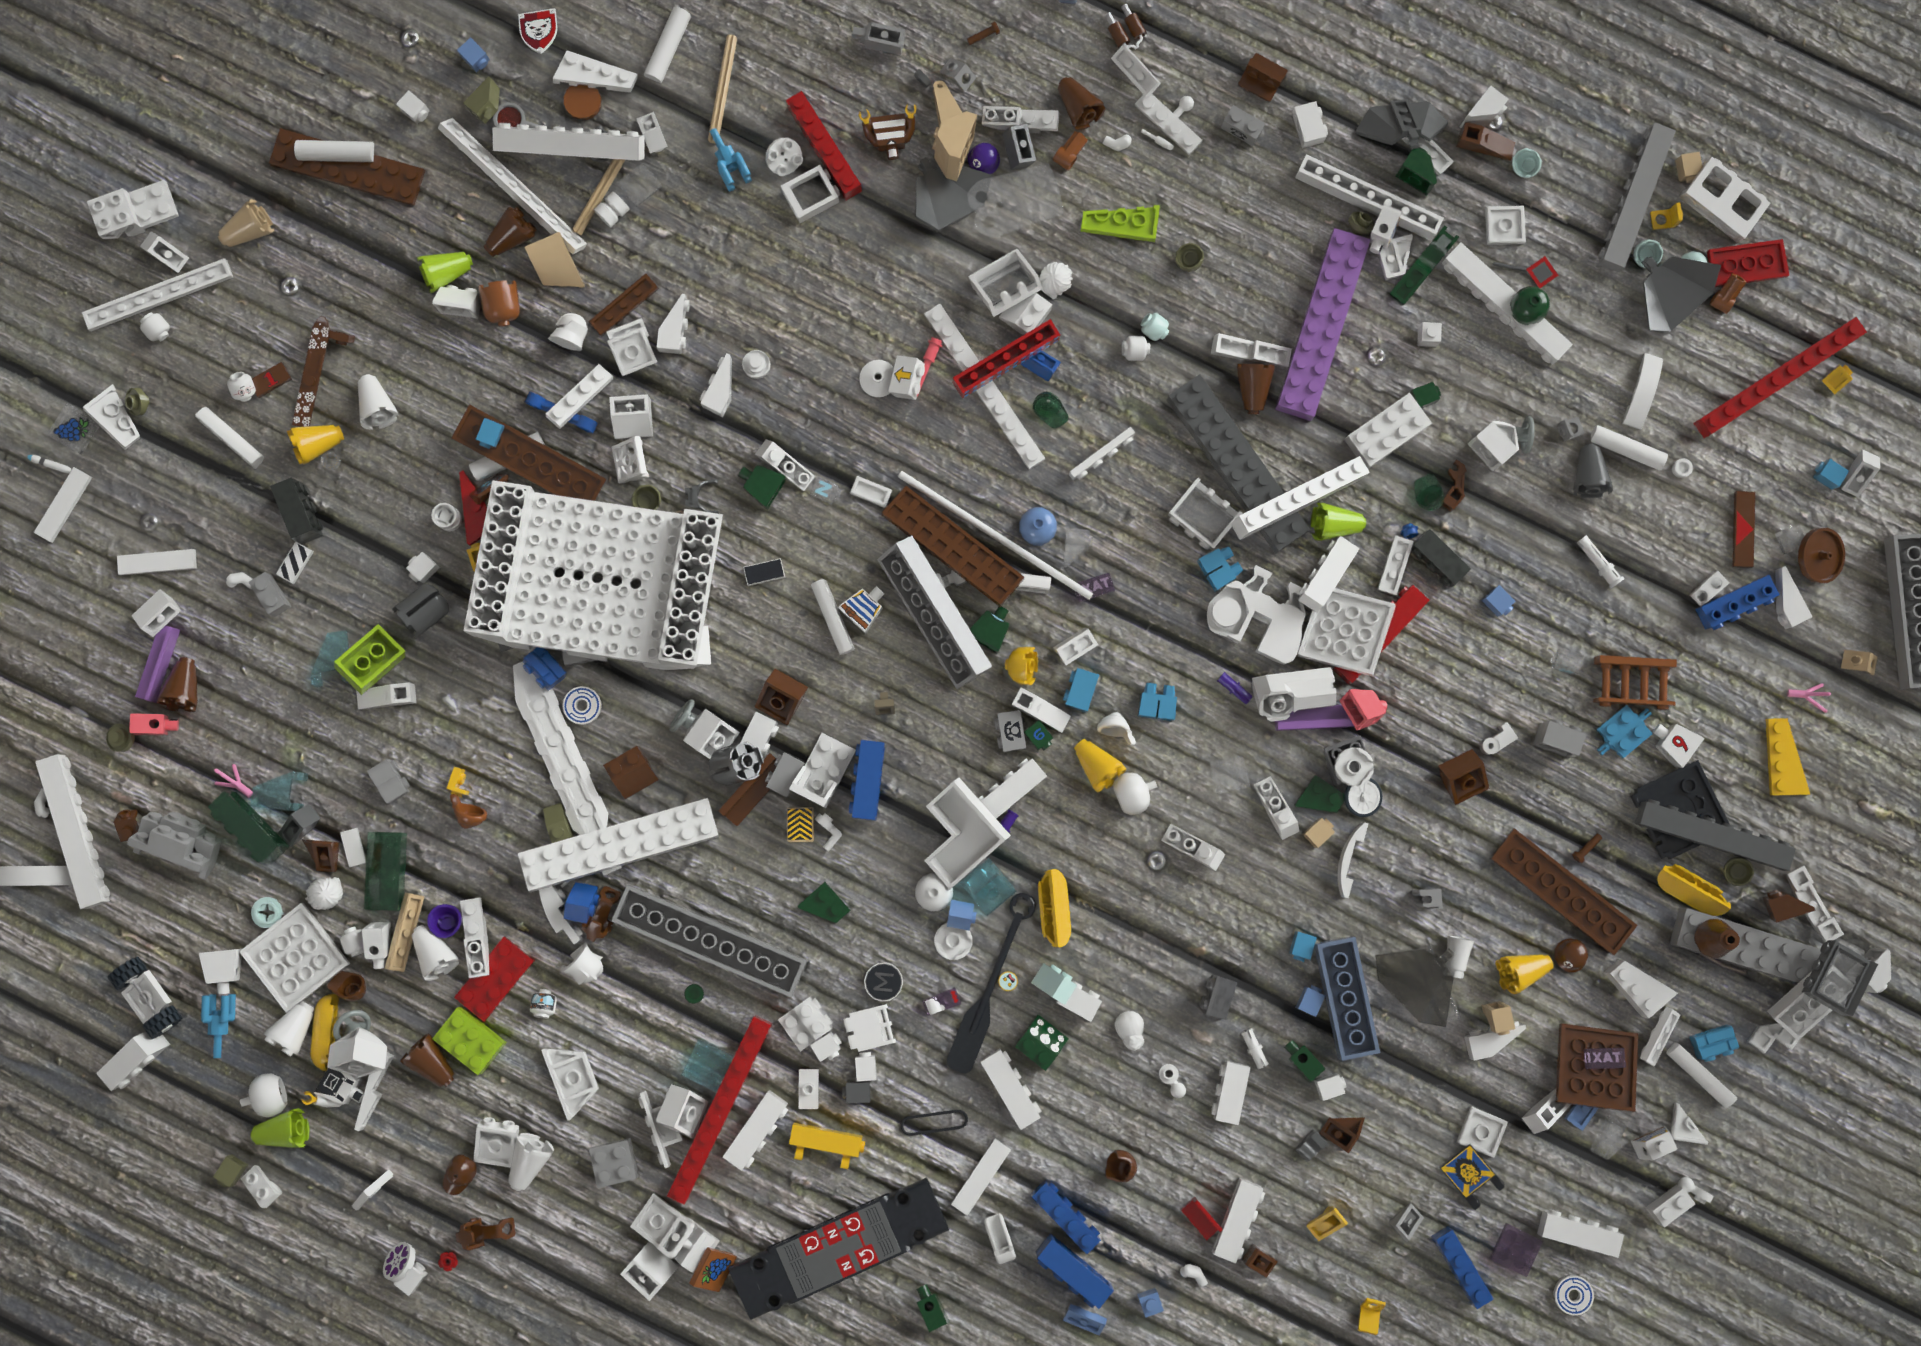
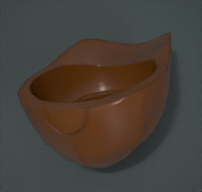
M340 971L327 985L330 991L345 1001H358L366 993L365 980L357 973Z
M460 1154L450 1160L443 1179V1188L446 1193L458 1195L472 1182L477 1171L473 1160Z

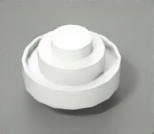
M759 350L747 353L742 362L744 372L747 376L754 379L763 378L767 375L771 365L769 357Z

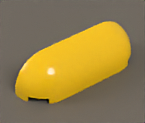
M1665 865L1658 874L1657 881L1662 890L1699 912L1719 916L1731 909V903L1727 902L1723 897V891L1680 865Z
M1051 869L1047 870L1042 880L1038 882L1041 929L1043 937H1047L1048 941L1052 944L1051 946L1063 947L1068 943L1071 935L1067 882L1059 870Z
M334 993L322 997L314 1008L310 1057L313 1064L322 1071H327L328 1069L326 1054L329 1055L330 1045L335 1042L333 1027L337 1021L339 997Z

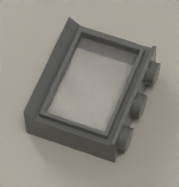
M1829 940L1822 945L1820 949L1821 954L1812 965L1813 970L1803 983L1802 993L1842 1016H1853L1878 964L1840 944L1837 940Z

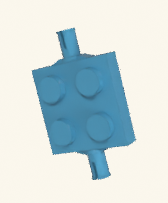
M1625 705L1596 729L1605 742L1597 749L1600 752L1599 754L1603 755L1609 749H1612L1623 759L1653 734L1644 723V720L1652 715L1651 711L1648 712L1649 709L1646 708L1638 715L1628 705Z

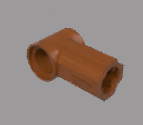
M1074 131L1065 145L1058 149L1052 160L1069 171L1075 163L1078 154L1088 142V139L1082 133Z
M1732 273L1722 289L1715 293L1710 301V305L1727 314L1736 301L1735 298L1745 286L1746 280Z

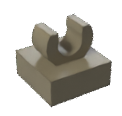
M881 692L880 700H875L876 715L895 714L894 699H888V692Z

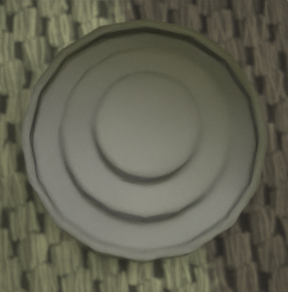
M1355 211L1348 218L1354 234L1367 236L1372 233L1375 223L1367 213Z
M139 387L129 388L125 397V405L132 415H144L149 405V397Z
M127 724L113 725L107 732V745L116 752L128 751L135 741V735L130 733V726Z

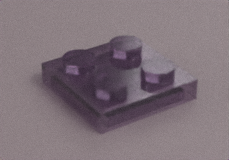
M1505 1223L1490 1259L1527 1277L1543 1241Z

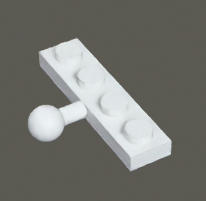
M1143 94L1135 103V106L1189 156L1202 143V139L1179 119L1184 111H1190L1194 106V101L1190 96L1182 97L1179 101V107L1173 113L1153 94L1149 97Z

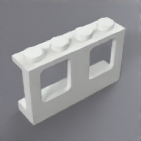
M1711 157L1703 162V168L1689 187L1682 191L1679 198L1735 242H1739L1747 237L1771 203L1766 200L1763 194L1757 193L1752 189L1749 183L1738 178L1734 171L1724 167L1720 160ZM1710 172L1727 184V187L1718 198L1702 186L1703 181ZM1739 195L1757 208L1748 221L1732 210V205Z

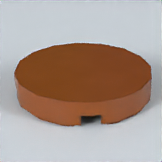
M577 84V86H570L566 90L564 106L568 114L573 118L591 119L601 108L602 101L598 89L588 88V85Z

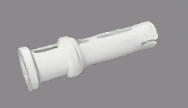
M1587 535L1577 542L1598 568L1599 575L1603 576L1609 583L1610 589L1625 579L1617 573L1613 563H1608Z

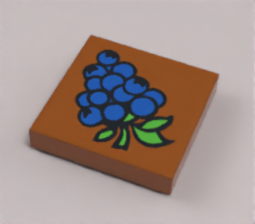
M707 1247L689 1284L693 1287L720 1292L729 1274V1266L734 1264L737 1256L733 1253Z

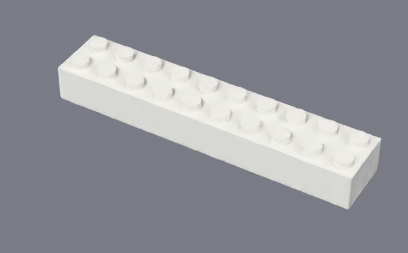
M708 798L520 852L518 856L528 891L534 892L719 837Z

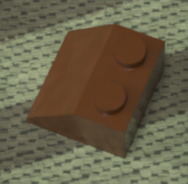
M774 669L765 681L754 707L788 726L801 704L808 687Z
M639 746L633 747L603 765L624 799L631 797L659 780Z
M1473 749L1438 766L1441 779L1455 805L1490 789L1484 763Z
M1778 889L1767 892V896L1763 897L1770 919L1776 923L1815 911L1813 906L1787 893L1778 891Z

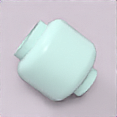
M1148 313L1141 321L1142 333L1153 341H1157L1160 338L1163 340L1169 333V322L1158 313Z

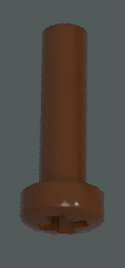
M992 22V26L967 38L969 45L994 33L996 35L1000 34L997 23Z
M1597 833L1579 852L1574 851L1572 857L1578 863H1583L1585 861L1584 857L1603 839L1602 836Z

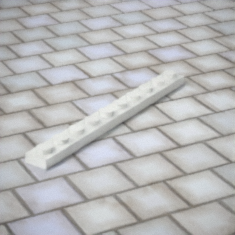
M451 118L439 124L438 129L551 235L560 232L569 252L575 254L586 247L587 243L579 235L573 232L564 221L458 122Z
M941 304L924 313V316L962 372L979 362ZM991 381L976 390L1027 468L1030 470L1044 461L1045 457L994 382Z

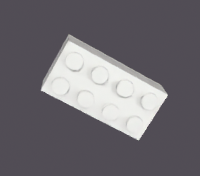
M1408 393L1352 432L1344 441L1356 457H1361L1367 469H1369L1424 431L1432 422L1411 393Z

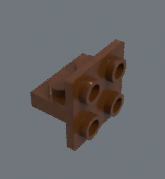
M1255 53L1248 62L1245 72L1238 82V86L1267 102H1271L1288 70Z

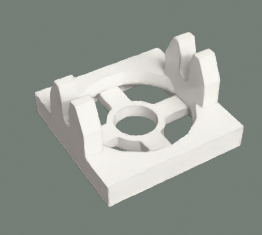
M634 436L612 446L619 484L643 480L649 477L646 471L642 450L643 442L640 436ZM630 448H634V454L629 453ZM627 455L629 456L628 465L625 462V458ZM636 460L637 468L633 473L632 465Z

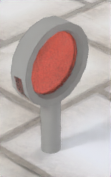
M507 102L498 106V111L493 115L496 127L499 126V123H510L511 127H517V124H528L529 128H535L538 125L526 121L524 111L515 103Z

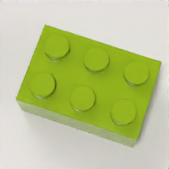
M378 624L335 660L334 668L363 695L405 658L406 651Z
M462 1006L455 1009L432 1038L477 1075L483 1074L507 1043Z

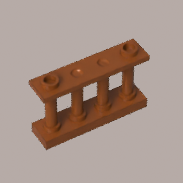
M1605 655L1594 657V665H1601L1600 668H1602V697L1594 698L1593 703H1599L1601 707H1611V704L1657 706L1658 710H1669V707L1676 705L1675 701H1667L1668 672H1670V669L1677 667V659ZM1612 666H1620L1622 670L1621 698H1610V669H1612ZM1632 667H1639L1641 671L1640 700L1629 699V671ZM1651 668H1658L1660 672L1659 701L1648 700V677Z

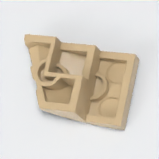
M560 232L525 246L527 254L544 286L585 287Z

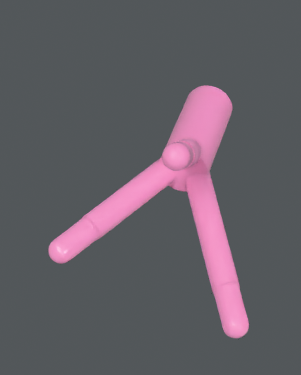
M1821 683L1807 690L1788 689L1787 696L1805 698L1818 709L1827 713V709L1809 696H1830L1831 693L1813 692L1824 686Z
M235 764L232 765L236 781L220 770L214 769L215 773L230 782L216 781L215 785L236 788L247 798L252 796L253 792L241 783Z

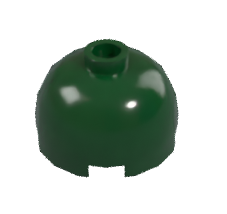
M1527 286L1520 289L1510 302L1512 316L1517 322L1524 325L1541 322L1550 308V299L1547 293L1536 286Z

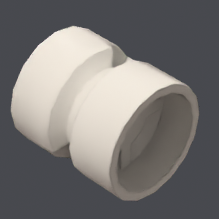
M613 191L605 198V203L601 202L594 209L600 219L610 228L618 221V216L623 217L630 210L627 204Z
M440 503L432 510L433 522L444 531H455L462 523L461 513L448 503Z

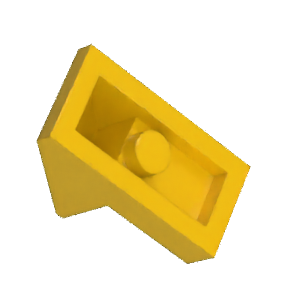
M1328 1206L1323 1214L1308 1222L1306 1227L1319 1242L1348 1223L1335 1207Z

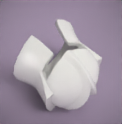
M564 314L556 323L559 328H556L548 339L564 348L581 351L588 330L586 322L578 314Z
M584 943L570 955L574 961L568 966L563 965L561 967V973L571 975L579 985L597 981V978L603 972L601 962L603 957L591 952L587 943Z

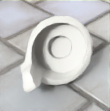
M1119 712L1109 714L1097 725L1098 732L1103 735L1124 737L1128 744H1136L1127 721Z

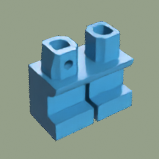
M1230 547L1221 550L1218 548L1197 560L1204 575H1208L1206 578L1214 592L1234 581L1236 576L1243 571L1238 562L1232 566H1229L1226 560L1234 556Z
M1146 683L1144 692L1141 693L1137 716L1174 721L1177 703L1175 687L1164 685L1163 695L1156 694L1157 684Z

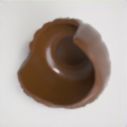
M1114 1150L1107 1158L1105 1177L1119 1183L1128 1182L1134 1178L1137 1173L1135 1158L1127 1151Z

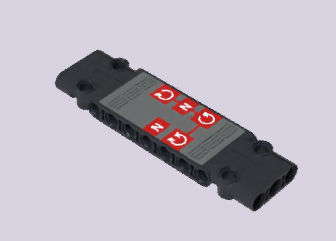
M926 1177L911 1185L899 1188L891 1194L881 1195L767 1247L765 1251L758 1252L745 1260L729 1266V1272L747 1315L752 1320L772 1310H778L785 1304L798 1302L904 1254L914 1246L923 1244L927 1240L949 1231V1227ZM905 1193L909 1199L904 1203L900 1202L898 1195ZM916 1230H922L925 1235L923 1238L917 1239L913 1233ZM761 1258L764 1261V1266L757 1267L754 1264V1260ZM777 1295L780 1298V1302L773 1304L770 1301V1296Z

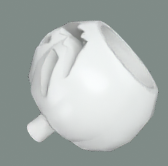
M1132 772L1121 774L1113 783V789L1121 809L1129 815L1140 814L1145 811L1150 804L1149 791L1157 788L1155 780L1145 783L1141 776Z
M272 1073L257 1076L250 1084L249 1097L240 1099L242 1107L251 1104L258 1115L266 1118L280 1114L287 1105V1093L284 1083L279 1076Z

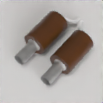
M1124 4L1121 6L1126 15L1124 21L1134 39L1140 40L1137 41L1136 46L1128 45L1130 43L1129 37L1120 21L1115 22L1110 12L1105 15L1110 24L1108 30L1119 49L1124 44L1128 48L1136 50L1139 48V43L1142 42L1147 32L1137 14L1131 13L1128 5Z

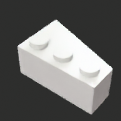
M147 1032L141 1033L133 1037L96 1074L110 1091L117 1088L123 1089L130 1083L132 1077L142 1072L146 1065L152 1062L155 1057L171 1044L163 1035L151 1039Z

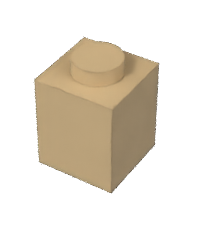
M1700 152L1681 154L1675 160L1679 182L1686 181V183H1692L1703 168Z
M1319 818L1302 835L1315 848H1319L1335 831L1332 829L1334 826L1328 819L1323 820V818Z

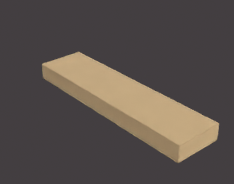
M405 892L385 969L405 971L413 941V930L417 927L425 896Z

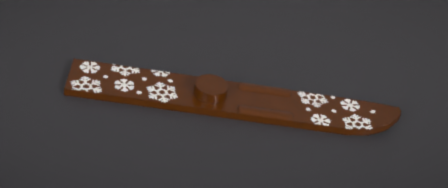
M324 316L317 318L310 337L292 425L299 427L310 426L330 331L329 323Z

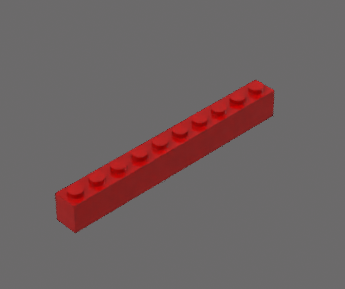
M1857 317L1853 318L1694 422V425L1703 438L1710 436L1867 333Z
M756 1015L753 1017L667 1197L684 1205L688 1201L773 1023Z

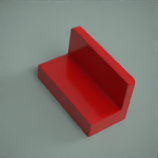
M1196 1197L1192 1198L1180 1209L1206 1240L1217 1231H1223Z

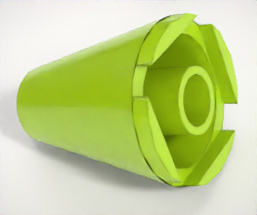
M465 252L417 257V261H422L419 268L426 286L431 285L430 293L438 291L440 287L446 286L470 271V266L473 265L470 255H466Z
M1319 502L1316 503L1318 507H1314L1312 510L1310 524L1315 533H1312V536L1317 541L1361 533L1366 527V518L1361 513Z
M291 1109L255 1125L250 1134L251 1140L256 1145L304 1147V1142L309 1139V1121L307 1118L304 1119L302 1115L304 1111L302 1109Z

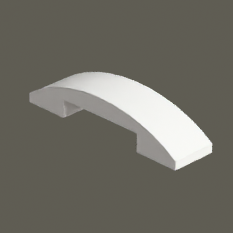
M1644 353L1639 368L1640 374L1631 403L1627 406L1623 425L1639 430L1642 429L1658 386L1663 364L1662 358Z
M1361 823L1348 837L1341 852L1338 864V887L1342 898H1349L1353 879L1346 878L1355 842H1364L1368 823Z
M0 866V886L73 885L67 866Z
M1801 866L1788 873L1786 876L1795 898L1815 908V911L1806 913L1805 916L1822 940L1827 942L1844 935L1834 917L1830 916L1812 884L1814 882L1805 866Z

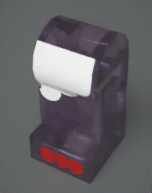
M955 987L922 1001L928 1016L961 1004Z

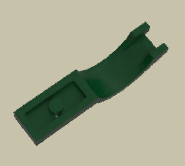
M1445 225L1389 293L1403 305L1406 304L1459 238L1458 235L1453 237L1445 230L1448 227Z

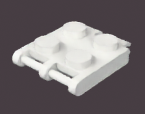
M887 1004L849 1013L850 1017L843 1019L846 1032H854L853 1035L848 1036L850 1049L857 1048L858 1052L896 1042L890 1027L892 1022L888 1018ZM881 1010H883L885 1023L883 1022ZM885 1027H887L889 1040L887 1038Z

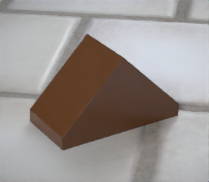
M1253 1243L1241 1259L1245 1265L1266 1278L1278 1262Z

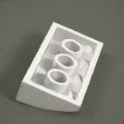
M1832 964L1819 992L1841 1003L1847 994L1852 992L1854 984ZM1811 972L1767 1011L1776 1022L1797 1040L1801 1039L1832 1011L1830 1008L1802 993L1803 983L1810 976Z

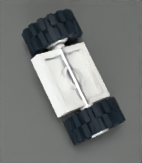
M139 957L126 961L107 976L116 990L127 987L121 994L143 1023L142 1027L151 1039L166 1033L183 1019L174 1005L165 1008L172 1001Z

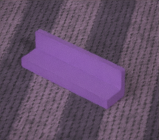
M164 626L156 634L135 697L156 703L180 633L179 629Z
M1342 704L1298 710L1295 713L1292 711L1288 719L1275 721L1276 731L1354 727Z

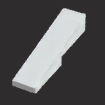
M1218 333L1213 337L1211 354L1287 368L1289 367L1292 349L1258 340L1253 342Z
M388 1052L386 1053L385 1069L369 1074L354 1128L357 1131L365 1128L382 1096L376 1089L394 1058V1055Z

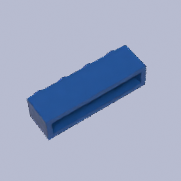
M1447 1226L1432 1235L1433 1241L1471 1305L1479 1309L1494 1300L1454 1231Z

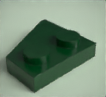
M1314 775L1294 806L1337 813L1344 803V794L1317 775Z
M826 882L820 885L797 906L801 910L834 923L840 921L851 911Z

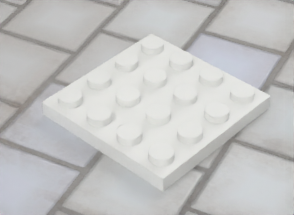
M1335 588L1318 613L1312 610L1298 657L1373 677L1396 605Z
M300 903L239 951L286 1013L350 964L304 903Z

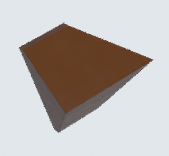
M301 839L316 865V871L336 872L340 842Z
M1329 1117L1319 1134L1349 1153L1360 1137L1365 1117Z

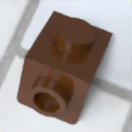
M127 809L117 814L113 823L120 842L128 841L129 837L138 832L137 810L130 811Z

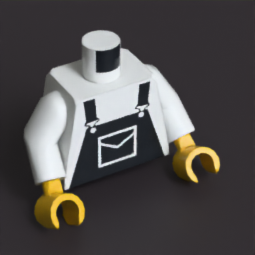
M328 1068L314 1091L316 1095L313 1096L311 1092L305 1091L304 1094L309 1095L310 1099L307 1101L301 1099V1101L305 1105L313 1102L314 1105L326 1108L349 1104L351 1099L360 1103L364 1092L358 1089L362 1078Z

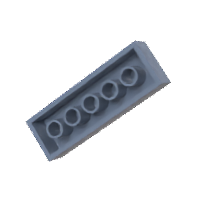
M1350 936L1315 943L1314 949L1338 1059L1344 1061L1380 1053L1356 937Z

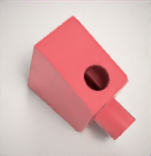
M1350 689L1339 700L1356 730L1377 723L1386 714V701L1379 700L1373 690Z
M130 714V733L134 735H168V731H178L179 720L168 719V716L164 714ZM159 722V726L155 728V723Z

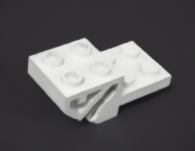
M165 180L129 193L121 188L87 201L98 235L102 239L119 238L124 231L127 236H135L146 232V228L179 217Z
M652 1194L630 1226L656 1246L660 1252L670 1259L675 1258L682 1267L692 1273L695 1272L706 1248L715 1249L720 1241L691 1218L682 1215L656 1194Z

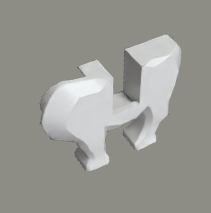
M1255 565L1253 577L1244 585L1239 581L1227 584L1209 602L1207 623L1212 632L1227 637L1237 644L1241 641L1252 617L1267 624L1268 626L1255 652L1284 665L1294 660L1302 638V625L1306 616L1304 604L1298 601L1302 595L1299 593L1302 587L1290 582L1286 587L1289 600L1285 604H1278L1270 596L1262 593V589L1267 584V580L1271 577L1272 573Z

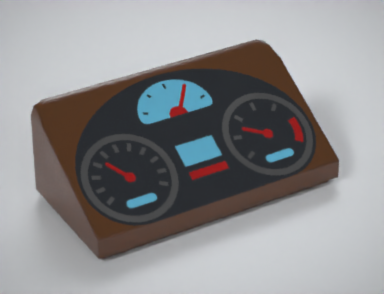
M501 473L495 475L469 494L477 505L481 504L490 496L492 480L508 483L509 476Z

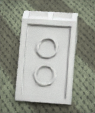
M821 733L805 766L801 768L789 789L826 808L856 750Z

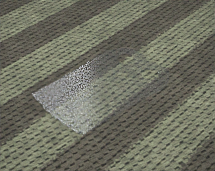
M1049 163L979 180L967 194L969 206L976 212L974 222L978 232L989 237H1000L1064 214L1059 187ZM983 191L987 194L986 202L978 203L975 196L977 192ZM998 202L1003 203L1001 209L995 207ZM991 216L994 218L995 224L992 228H986L983 225L985 217Z

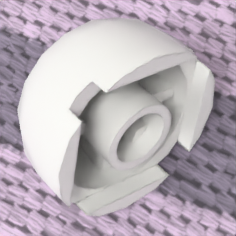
M929 873L918 881L915 888V897L924 909L940 911L950 904L953 897V888L949 889L936 873Z

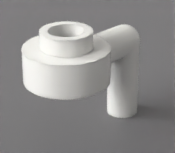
M819 813L814 820L832 834L823 846L829 852L840 839L842 833L832 824L833 819L826 813L823 815Z

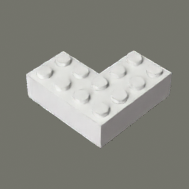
M957 778L926 806L952 836L924 861L944 884L951 889L1011 835L960 778Z

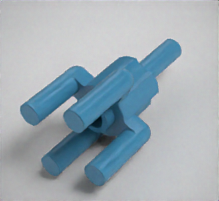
M711 129L709 132L719 149L715 152L718 160V172L728 191L731 192L735 189L730 172L735 171L737 168L745 183L751 182V173L742 155L739 152L735 153L731 145L725 146L717 129Z
M217 994L202 995L201 1021L208 1023V1035H214L213 1058H221L222 1035L228 1034V1022L235 1020L236 994L221 996V1010H216Z

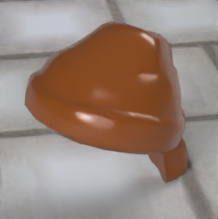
M450 795L455 817L462 828H472L486 820L487 811L483 808L461 803L458 795Z

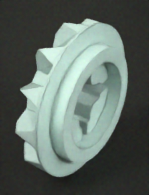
M271 897L260 898L254 903L251 910L254 923L262 928H270L281 919L283 914L282 905L277 899ZM267 907H269L270 911L274 912L268 918H266L265 914L260 913V911L267 910Z

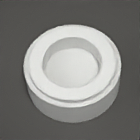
M1685 458L1675 461L1672 465V472L1678 478L1689 476L1693 470L1692 463Z

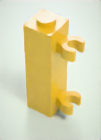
M793 1123L789 1144L797 1146L794 1159L802 1160L806 1147L842 1154L840 1168L848 1169L851 1156L859 1157V1153L864 1152L866 1141H862V1135Z

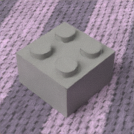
M1552 719L1551 721L1539 723L1532 745L1567 758L1580 755L1586 734L1581 732L1582 729L1570 726L1569 728L1563 726V722Z
M631 1137L593 1146L589 1149L597 1188L634 1180L639 1177Z

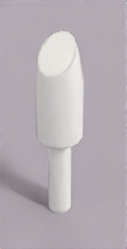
M1142 129L1141 133L1154 139L1158 145L1168 150L1174 148L1170 142L1162 137H1156Z

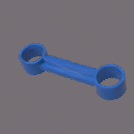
M529 392L524 401L526 404L548 412L555 405V403L533 392ZM575 414L568 421L591 434L594 433L598 425L596 421L579 414Z

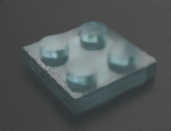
M698 1039L681 1075L717 1092L733 1059V1055Z

